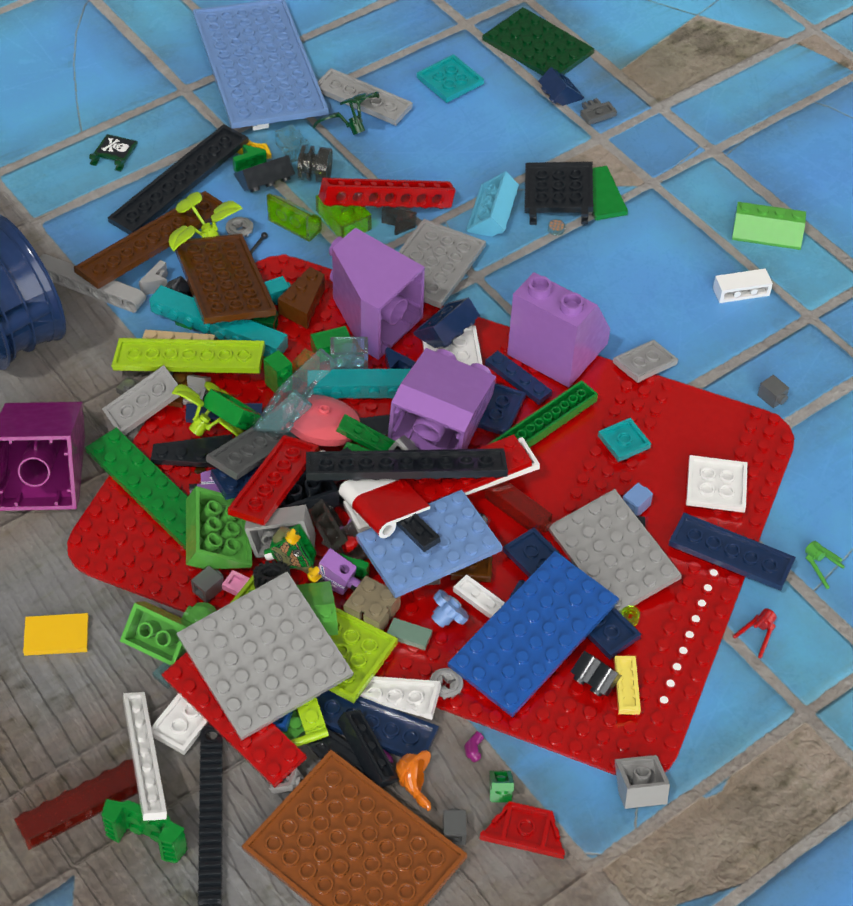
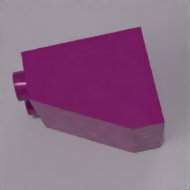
M83 402L4 404L0 413V511L77 509L80 499L85 445Z

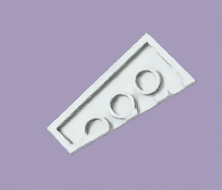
M374 676L360 697L432 720L441 683L440 681Z

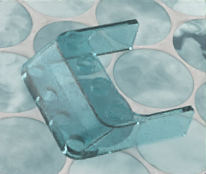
M320 348L276 390L254 424L253 429L260 432L288 433L294 426L293 423L311 408L312 403L308 399L314 393L312 389L337 365V361Z

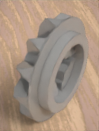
M235 217L227 222L226 231L228 235L242 234L248 237L253 232V223L248 218Z
M450 668L438 669L430 677V680L440 681L441 689L439 696L444 700L449 697L453 699L462 690V677ZM443 679L446 683H450L449 689L446 686H442Z

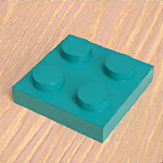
M631 418L598 431V437L618 462L651 448V442Z

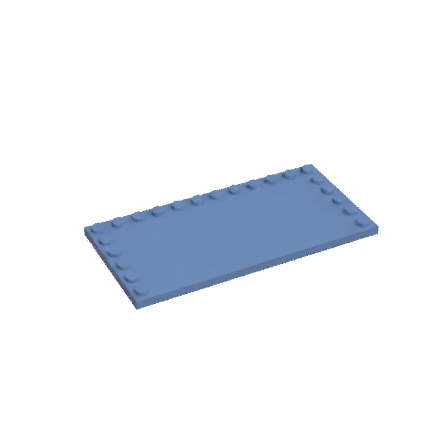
M261 0L193 9V16L232 129L328 115V107L285 0Z

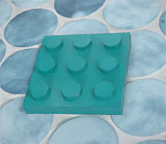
M454 54L417 72L416 76L417 79L446 103L484 84V79Z

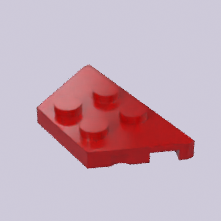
M509 801L503 807L502 812L493 818L485 831L482 830L479 840L564 859L565 850L561 845L560 834L555 825L553 811Z

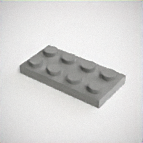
M163 365L102 408L113 426L126 435L180 397L179 395L172 394L178 384Z

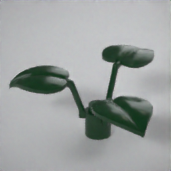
M372 92L367 95L366 93L358 94L339 103L340 105L350 104L353 117L349 119V123L341 113L336 112L317 120L313 128L321 121L339 117L347 127H350L353 135L365 131L361 118L360 104L368 98H379V92ZM357 103V116L353 107V104Z

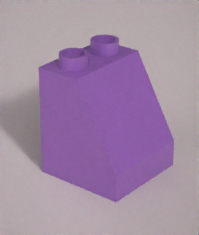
M354 228L344 238L341 236L337 237L330 246L329 254L332 256L333 267L330 273V280L333 282V299L361 350L379 360L385 354L387 347L391 348L423 318L425 267L361 230Z
M533 272L513 293L507 355L570 387L608 344L610 327L597 304L583 298L578 293L550 281L547 277Z
M425 348L400 384L391 402L388 437L396 441L405 435L414 442L419 450L467 449L493 395L496 376L491 373L489 368L482 364L473 363L470 366L458 361L455 355L448 350L438 349L433 351Z

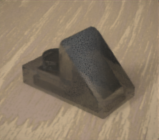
M383 206L382 223L394 225V235L416 227V212Z

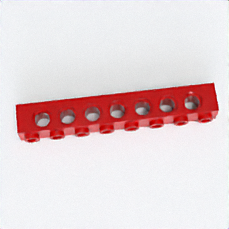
M322 178L319 198L326 206H374L378 208L390 206L392 208L422 207L425 209L436 207L444 209L451 208L456 189L450 181Z

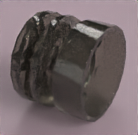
M302 145L297 162L298 179L304 180L306 177L307 181H311L313 174H315L316 182L321 183L322 178H330L333 161L332 148L320 147L318 154H316L315 146H311L309 149L308 145Z

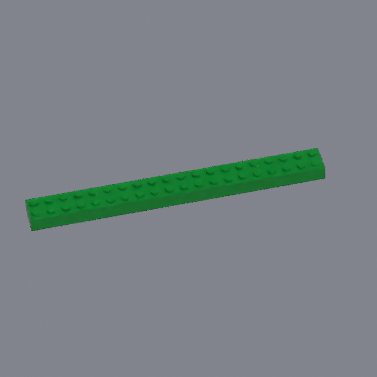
M581 380L489 444L515 435L517 439L523 437L530 448L597 402L598 393Z

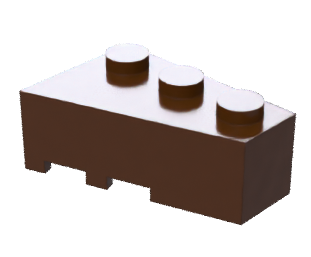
M309 267L278 298V314L308 329L311 317H313L315 308L319 304L325 290L324 274Z

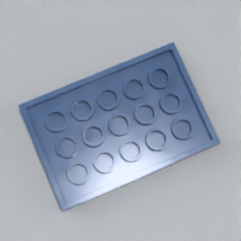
M463 490L429 503V510L417 514L440 536L441 540L440 543L425 552L397 525L395 531L387 538H381L372 528L356 534V540L394 598L502 551L503 546Z

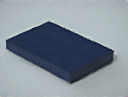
M495 383L493 395L477 428L499 435L511 429L526 398V392Z

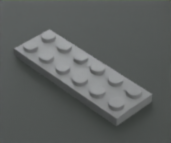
M332 68L317 81L323 95L339 102L358 94L366 93L367 95L372 92H379V98L365 99L360 104V110L395 126L413 108V102ZM357 103L353 104L355 109H357Z

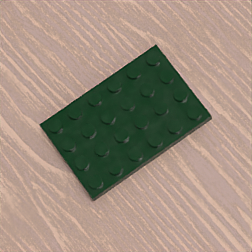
M524 7L482 36L483 41L542 76L550 67L565 75L594 54L593 47Z

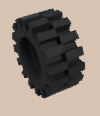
M272 560V563H269V561H265V564L260 563L253 570L255 589L285 572H288L290 575V567L286 563L283 564L282 561L276 563V560Z

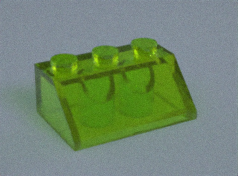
M270 193L267 195L268 221L308 242L322 231V218L281 196Z

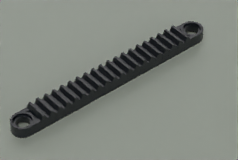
M207 724L200 733L198 906H222L223 737L210 724ZM209 732H215L218 734V736L213 740L206 738V735Z

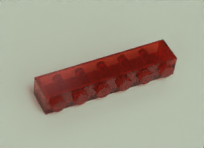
M133 758L123 761L119 766L111 770L103 771L99 776L91 780L82 782L80 786L72 790L62 792L58 797L50 801L42 802L38 807L25 811L15 818L17 830L27 849L30 850L102 813L106 799L123 802L138 794Z

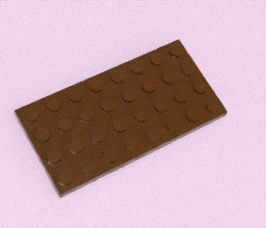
M242 234L188 239L175 250L204 324L276 316L275 305Z

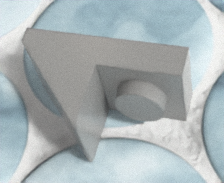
M160 260L139 281L140 290L145 295L154 294L160 285H167L166 277L168 272L166 262Z
M194 374L187 375L188 387L198 393L200 399L203 400L204 394L208 391L204 383L206 381L211 382V377ZM183 398V405L193 404L192 402Z

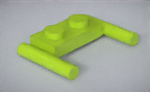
M317 698L297 708L306 734L291 740L297 747L329 736Z

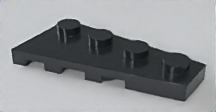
M233 434L153 444L151 461L154 464L216 468L206 461L207 454L232 440Z
M327 729L328 737L307 743L320 760L332 750L367 777L349 743Z

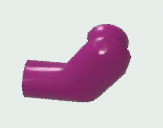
M478 731L472 735L464 746L465 754L472 762H477L481 758V753L478 752V745L483 741L484 736Z

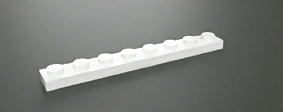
M145 692L123 693V704L143 821L166 819L167 810Z

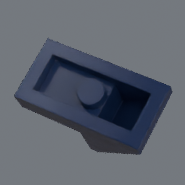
M388 347L385 349L387 369H411L416 363Z

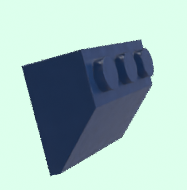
M469 297L452 301L442 307L413 333L433 348H446L452 344V339L464 333L463 330L474 325L476 323L475 320L480 314Z

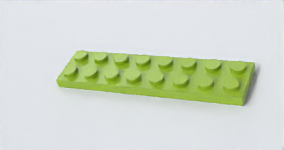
M119 338L111 366L113 371H156L164 365L169 372L260 374L265 342L253 340Z

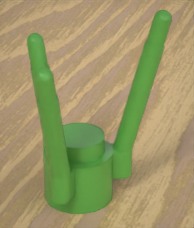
M812 541L805 549V553L808 554L805 559L810 562L825 588L829 589L826 579L814 560L821 561L826 557L842 569L845 566L840 563L842 558L823 547L817 541Z

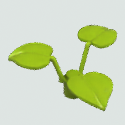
M199 192L191 193L177 204L176 210L179 213H184L192 208L203 225L201 227L202 231L200 232L192 225L179 227L169 237L171 249L175 252L178 246L190 239L195 232L202 238L220 236L217 232L216 222L237 211L243 210L242 207L234 201H226L215 208L214 214L211 216L212 224L205 223L194 207L202 201V195Z
M206 381L204 383V386L208 391H210V389H213L229 394L225 390L220 389L217 385L209 381ZM179 384L174 388L172 394L179 395L198 406L196 414L192 419L193 422L189 426L190 431L195 435L202 436L206 429L209 431L217 423H220L236 437L245 432L243 429L234 427L222 418H218L210 424L211 419L208 417L210 411L208 409L205 414L201 413L199 415L201 407L204 405L199 394L183 384Z

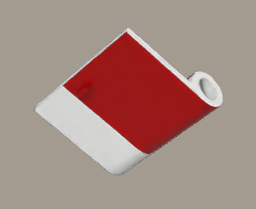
M404 479L347 480L339 488V494L381 538H387L395 531L396 522L406 519L415 513L419 514L430 509V505Z

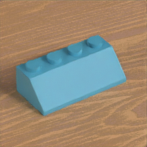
M506 171L481 184L466 229L467 232L493 237L505 231L519 186Z

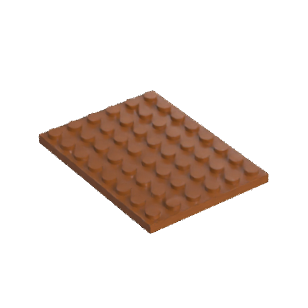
M332 750L320 760L242 845V849L311 906H427L467 858L466 852Z

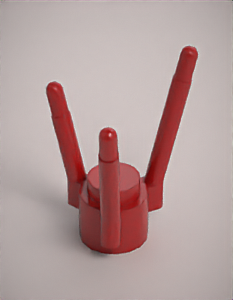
M763 609L759 615H756L749 623L735 633L733 638L740 636L752 625H754V628L768 629L758 654V658H762L771 633L776 627L774 624L777 618L776 614L770 609Z

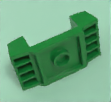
M106 799L101 817L106 836L111 840L120 843L127 828L137 835L144 834L153 841L158 842L161 860L170 863H178L188 850L184 828L172 822L169 815L166 816V819L143 821L140 804L129 800L119 802Z

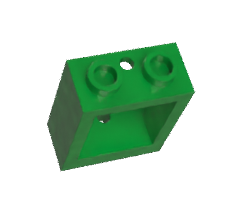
M210 389L204 398L203 407L234 427L243 430L250 429L261 422L264 417L235 397L217 390Z

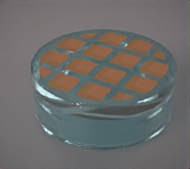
M553 219L548 223V232L550 234L558 236L564 233L565 223L562 220Z

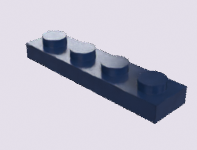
M496 351L485 360V365L519 391L526 392V396L538 405L552 395L550 388L501 352Z

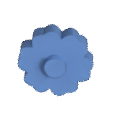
M440 589L437 591L433 598L439 606L433 611L432 619L442 628L445 625H449L453 620L464 625L469 619V615L461 607V603L445 591Z

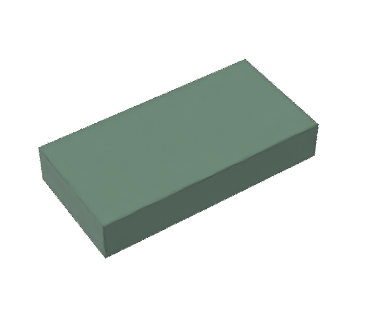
M393 618L387 633L398 638V642L426 650L433 630Z

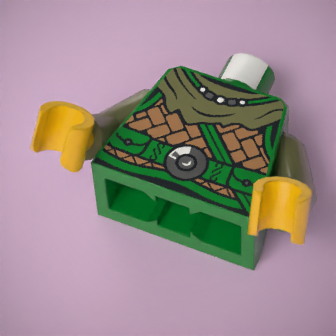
M301 524L290 528L281 526L273 535L270 548L264 550L265 559L267 561L276 559L277 562L282 561L283 564L286 563L292 569L301 570L307 574L308 579L313 583H316L322 577L318 573L320 571L319 567L313 566L317 552Z

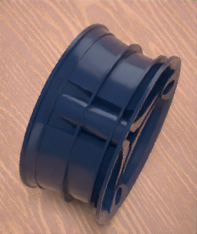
M0 215V370H5L15 360L17 352L21 350L31 352L37 344L63 339L66 334V320L56 288L38 254L22 232L10 220Z

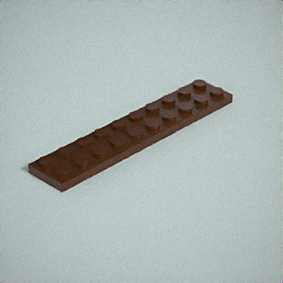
M203 191L200 193L202 201L194 207L205 223H211V216L214 214L215 208L223 202L208 192ZM174 208L74 266V272L97 289H100L169 248V237L179 227L192 225L199 230L203 225L192 208L184 213H179Z

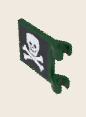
M106 134L95 152L89 155V159H92L90 165L97 166L100 157L115 160V170L122 171L125 162L137 146L138 141Z

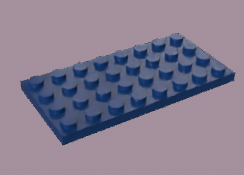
M554 551L448 662V667L513 717L616 606L619 598L558 552Z

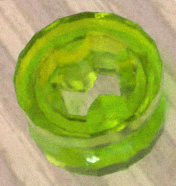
M634 606L624 607L621 614L633 626L637 625L640 611Z

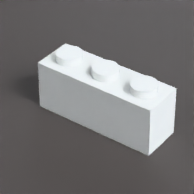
M765 268L715 276L713 290L719 303L770 296L773 283Z

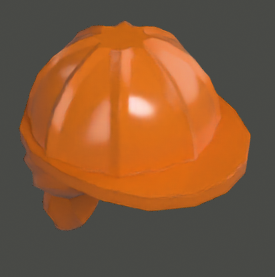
M424 750L419 754H406L399 759L396 764V773L399 777L400 785L405 787L413 798L416 799L419 806L430 811L431 802L421 793L424 783V770L431 758V753Z

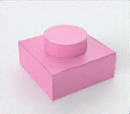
M232 570L222 583V589L236 596L250 578Z

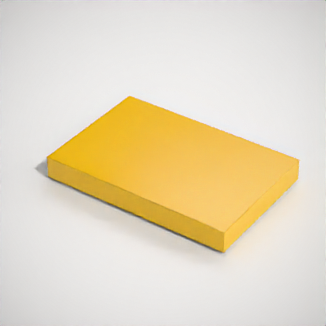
M88 613L25 617L24 656L88 652Z

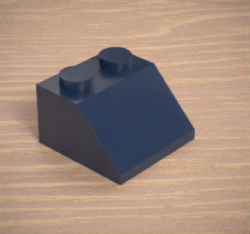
M552 67L539 80V83L542 85L541 89L550 95L549 99L554 104L559 103L564 106L584 99V96L572 81Z

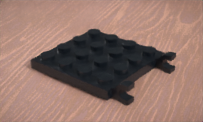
M536 162L525 164V213H529L530 225H537V213L581 212V224H588V212H593V162Z

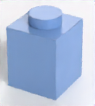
M637 483L623 496V500L636 516H640L651 506L653 493L647 487Z

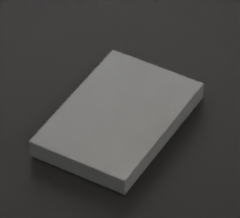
M651 340L614 357L613 363L638 383L677 365L678 358L658 342Z

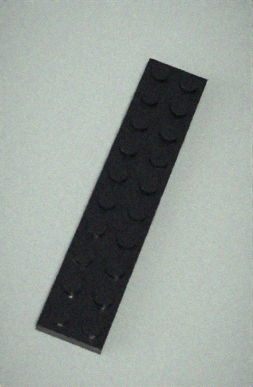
M223 124L108 217V222L131 234L154 221L243 148V145L249 143V138Z
M504 448L306 452V481L508 477Z

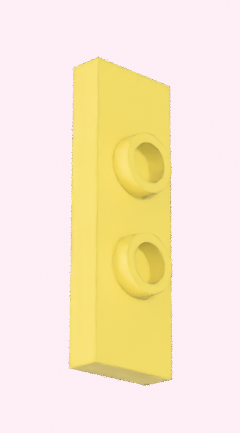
M615 656V671L622 675L616 683L618 713L640 714L636 656Z

